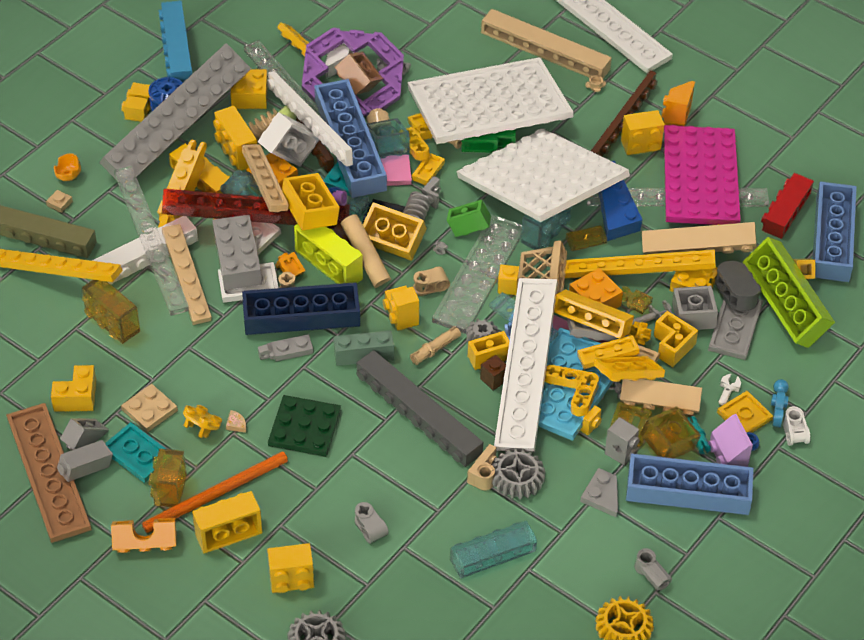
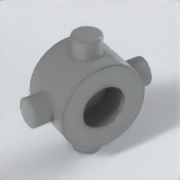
M437 241L433 250L440 255L446 254L445 251L448 249V245Z

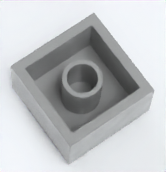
M712 286L673 289L672 306L675 316L697 330L716 329L718 310Z

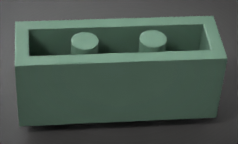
M391 330L333 336L336 366L357 364L356 362L373 350L386 361L394 360V343Z

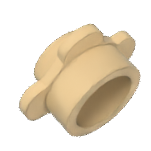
M593 75L589 78V82H586L585 86L591 88L594 92H600L601 88L606 86V82L603 81L601 76Z

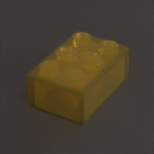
M92 280L82 287V299L86 315L89 318H93L100 328H105L113 339H117L123 344L140 332L137 307L107 281Z

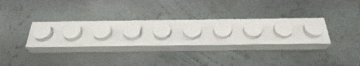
M275 71L268 72L267 86L269 90L274 92L276 97L313 132L314 136L321 140L322 144L346 167L353 165L352 148Z

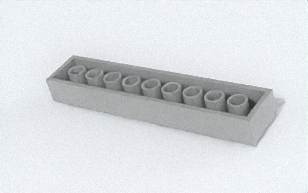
M225 43L113 147L99 163L126 188L238 83L251 68Z

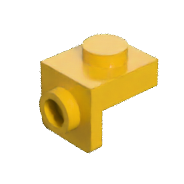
M595 405L583 417L580 431L586 435H589L602 421L601 409Z

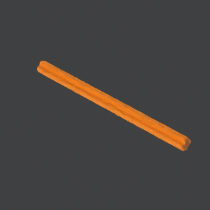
M282 451L143 521L142 527L144 531L149 533L154 530V519L178 518L288 461L287 455Z

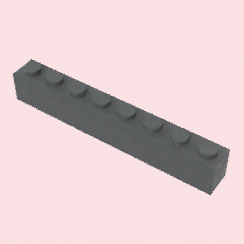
M373 350L356 362L358 378L370 385L374 392H378L401 415H405L415 427H419L429 439H433L438 443L439 447L452 455L456 462H460L463 466L467 467L483 453L482 440L376 351Z

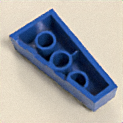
M624 179L598 192L606 242L641 230L643 220Z

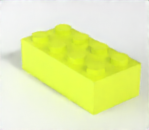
M298 224L294 226L295 251L337 284L359 283L363 280V255L358 249L353 248L345 239L340 238L332 229L327 227L301 230Z

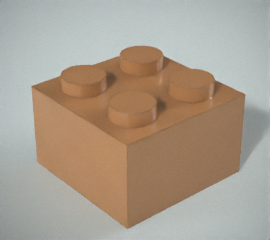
M363 51L348 54L335 66L337 74L341 79H349L355 95L369 92L383 79Z

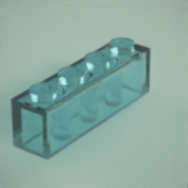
M527 520L521 523H514L510 527L497 529L485 536H478L471 541L456 544L450 548V560L461 579L536 552L537 538Z

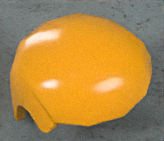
M71 153L58 158V165L54 166L57 179L62 181L76 179L81 172V164L77 155Z

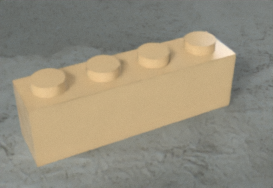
M623 379L620 402L623 403V406L635 407L636 404L643 405V409L655 410V407L663 408V412L674 413L677 410L683 411V415L694 416V413H699L702 388L639 379L638 381Z

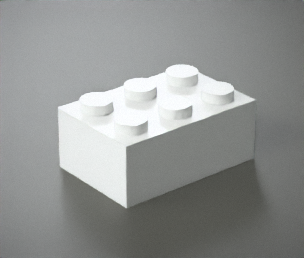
M278 112L268 128L262 133L258 142L270 153L301 167L320 139L314 136L313 132L305 125Z

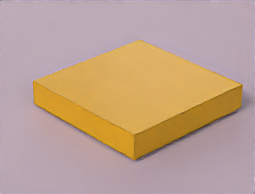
M745 391L717 409V413L725 421L732 415L737 414L746 433H753L772 421L774 417L748 391Z

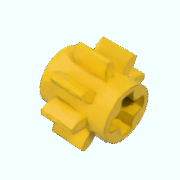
M635 321L628 336L633 335L637 345H645V342L650 340L652 330L647 328V323Z

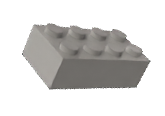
M250 215L212 220L224 290L262 285L261 268Z

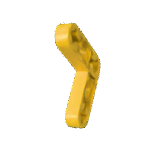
M426 123L401 131V140L414 159L422 161L430 157L429 147L424 140L431 139L433 136Z
M548 365L546 367V383L576 389L571 400V413L579 417L587 415L599 387L598 375L592 372L556 365ZM581 393H588L590 395L583 396Z

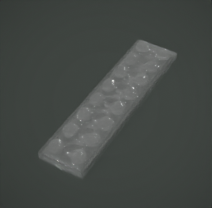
M491 215L489 228L482 230L435 311L432 317L433 323L447 328L456 326L460 332L466 334L467 327L470 326L471 321L474 322L498 280L500 264H507L524 234V225Z

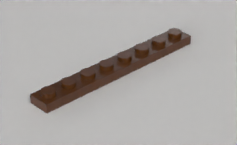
M649 71L597 141L591 152L601 157L609 152L611 144L617 141L619 133L622 132L624 115L634 114L636 111H639L642 102L648 99L650 91L656 88L657 72Z

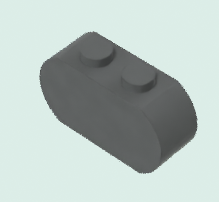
M725 261L718 266L715 285L728 306L738 311L754 309L761 293V287L757 284L753 274L746 265L738 261Z

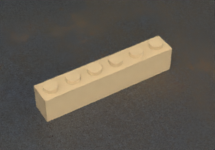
M755 222L642 231L643 254L715 250V252H723L724 254H731L742 250V252H752L753 249L757 248Z

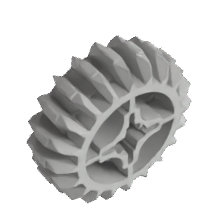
M516 448L513 452L507 449L506 454L500 453L499 458H495L494 464H492L495 469V477L492 480L493 487H496L497 492L503 491L504 497L510 495L511 499H513L514 496H518L520 500L522 496L529 498L530 494L535 495L537 490L542 488V484L545 481V469L542 461H539L538 456H533L532 452L525 453L524 449L521 452H517Z
M320 609L317 614H313L310 610L308 616L302 613L301 619L295 618L294 624H291L290 631L287 634L289 640H300L302 634L305 635V640H328L329 633L333 635V640H346L345 629L342 628L341 621H337L336 616L330 617L329 612L323 615Z

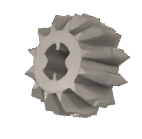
M477 318V321H471L466 329L467 342L498 333V328L494 325L493 321L487 322L486 318L484 321H480Z

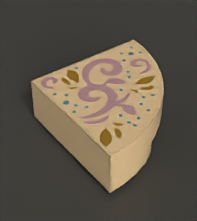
M230 410L226 430L246 433L244 417L238 412Z

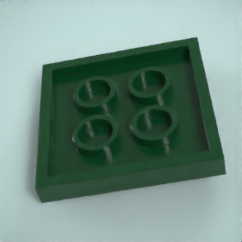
M283 395L268 439V446L327 457L341 412V405Z

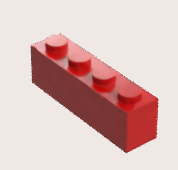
M796 173L790 179L787 178L784 189L779 190L776 201H772L769 212H765L762 217V231L782 239L809 198L814 180Z

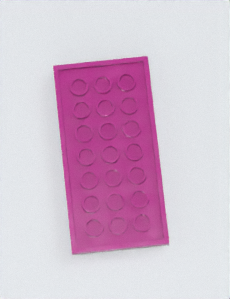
M664 125L665 222L709 225L740 223L735 129Z

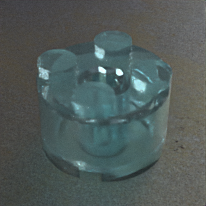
M237 170L220 187L223 197L234 212L263 200L253 174L250 172Z

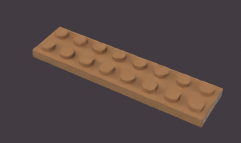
M43 403L6 414L51 543L91 531V525L74 480L67 482L63 475H60L57 465L60 455L64 452L46 404Z

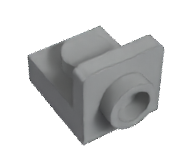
M433 176L423 187L422 194L430 198L431 207L436 209L439 206L441 188L440 179Z

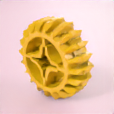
M620 596L618 601L611 598L610 603L605 602L603 608L598 610V615L596 616V631L599 632V639L649 640L654 628L650 609H645L644 603L638 605L637 599L630 601L629 596L626 600H623ZM614 616L615 620L609 624L608 620ZM640 624L641 628L635 632L634 628H636V625Z

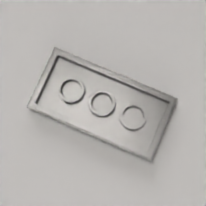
M724 299L708 351L746 360L763 300L758 299L756 307L752 310L738 311L730 308Z

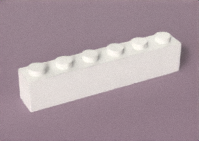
M184 215L92 261L120 264L123 271L114 280L116 282L169 256L162 234L163 227L180 224L187 246L198 241L197 228ZM94 280L101 289L114 283Z

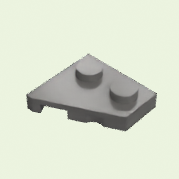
M598 468L582 494L580 502L616 517L618 513L617 476Z

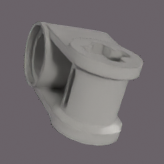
M367 502L356 505L355 524L369 544L389 533L385 522L379 517L372 505Z

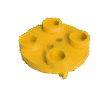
M187 405L183 410V415L186 417L184 423L186 428H192L194 424L198 425L201 428L198 435L200 438H207L211 430L219 429L222 422L220 417L211 415L207 412L208 409L202 405H197L196 407Z

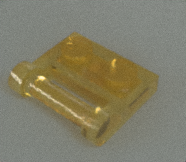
M618 402L610 427L619 417L630 424H633L635 416L640 417L637 427L640 440L637 447L642 446L644 441L643 435L647 422L651 419L652 412L645 408Z

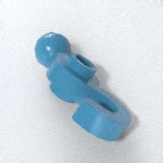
M783 379L777 380L773 385L776 394H772L771 406H774L772 423L774 427H781L783 408H787L789 396H785V393H787L789 385Z

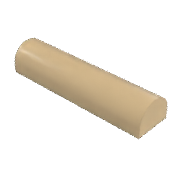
M351 215L342 220L341 226L353 248L358 249L363 255V267L374 288L376 289L392 280L358 215Z

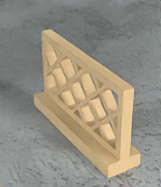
M555 241L553 247L521 252L518 281L519 278L534 279L539 275L541 276L540 279H557L556 294L563 291L567 251L562 241ZM552 253L547 260L543 259L544 256ZM535 257L529 264L526 262V258ZM539 261L543 263L537 269L533 267ZM547 266L550 267L546 274L542 273ZM529 270L533 271L528 277L524 276Z

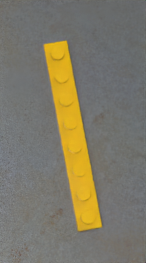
M0 249V267L107 282H114L123 271L120 264Z
M715 250L572 259L566 261L565 278H580L598 268L607 276L715 269Z

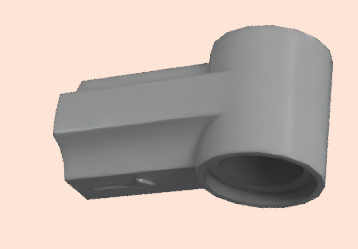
M643 548L638 552L634 565L636 572L644 575L657 591L665 589L672 582V578L658 563L654 551Z

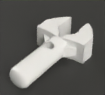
M731 374L722 377L720 386L724 387V391L718 401L721 406L727 403L732 391L739 392L741 381L738 376L735 383L731 385L729 384Z

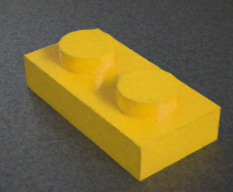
M430 153V157L423 160L414 171L412 180L426 185L443 167L445 159Z

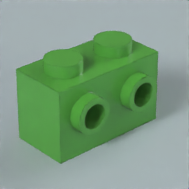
M483 200L451 208L447 216V222L455 237L468 235L478 230H485L489 228L491 215Z

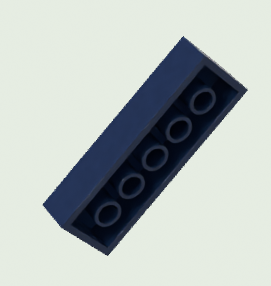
M357 282L242 291L245 335L360 326Z

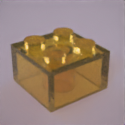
M677 406L648 418L640 432V435L657 456L665 458H676L692 451L701 437L700 433Z
M159 448L158 456H155L153 460L154 472L149 475V485H152L151 497L154 498L155 506L173 507L181 502L187 477L184 451Z

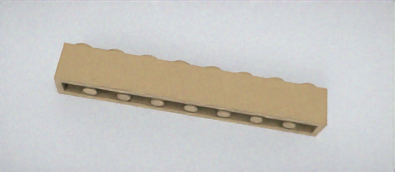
M491 9L482 19V34L589 78L593 75H598L604 79L610 71L612 57Z

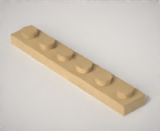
M242 145V153L269 212L288 211L289 204L261 145Z
M181 225L163 227L162 234L192 324L209 322L212 317Z

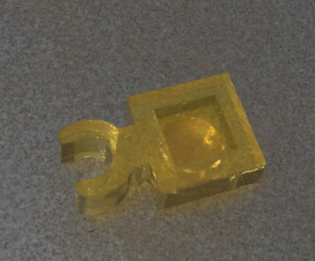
M627 286L622 287L624 293L622 302L627 301V307L643 314L652 303L653 297L637 289L633 293Z

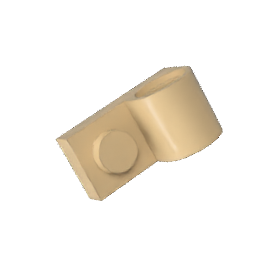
M489 444L468 470V484L481 490H489L493 487L492 480L495 477V469L492 464H494V460L497 458V447Z

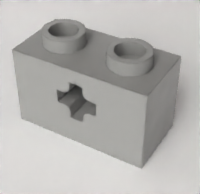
M619 417L608 429L605 454L625 466L630 460L631 454L638 453L636 448L640 440L638 438L639 429Z

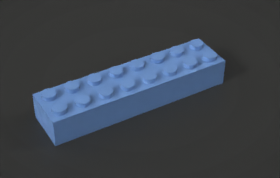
M349 79L315 85V102L321 118L352 148L353 165L346 167L337 159L351 198L387 191V174Z

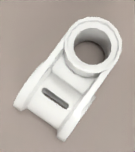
M789 407L783 420L787 444L789 446L800 442L809 444L810 431L803 411L798 407Z

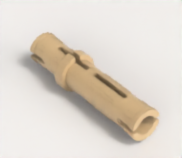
M453 326L433 341L423 344L422 348L410 355L411 361L418 365L428 357H433L438 350L461 336L460 330Z

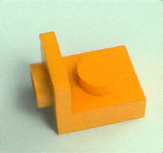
M295 252L280 255L275 264L276 268L280 267L283 272H291L295 277L306 271Z

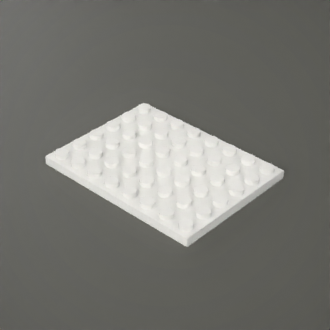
M540 57L408 82V89L436 144L463 140L469 137H479L485 134L514 130L521 127H530L536 124H546L573 117V110Z
M538 129L535 133L524 136L521 140L510 143L507 147L494 151L491 155L480 158L477 162L466 165L463 169L457 171L459 179L539 222L630 176L629 169L545 129Z

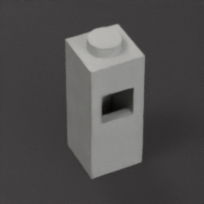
M103 440L61 454L57 469L59 474L63 475L66 481L69 482L108 468L113 453Z

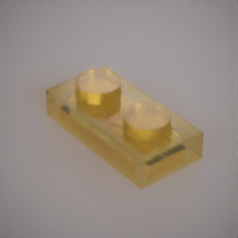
M601 225L566 233V240L571 251L607 243V237Z

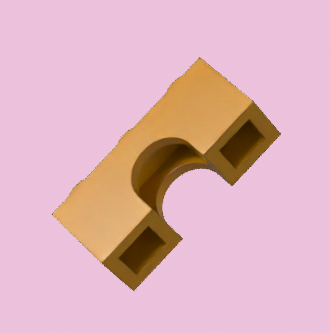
M176 518L154 519V531L148 536H141L135 531L134 520L113 521L111 524L112 550H118V553L130 552V549H139L140 552L151 551V548L159 547L160 550H171L177 544Z

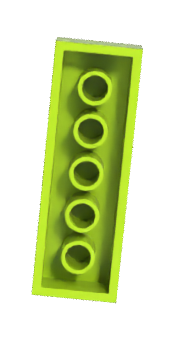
M767 237L743 261V264L753 274V278L761 287V292L796 344L809 348L835 323L780 241Z

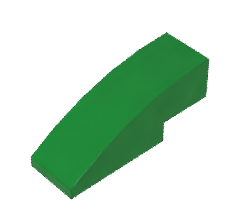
M516 129L465 138L462 140L461 152L493 153L497 151V148H505L508 144L515 143Z

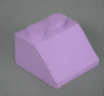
M734 414L711 432L708 444L711 446L710 451L714 452L718 464L748 467L753 445L737 414Z

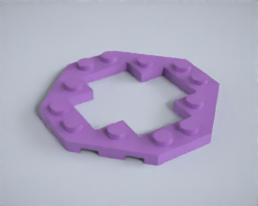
M331 28L306 45L302 90L314 102V86L323 84L318 78L327 73L329 68L320 58L343 43L353 53L369 46L388 65L379 71L383 77L381 81L386 85L364 101L355 95L363 116H368L373 109L380 108L384 110L400 99L404 55L382 33L374 32V34H369L360 30L340 31V28Z

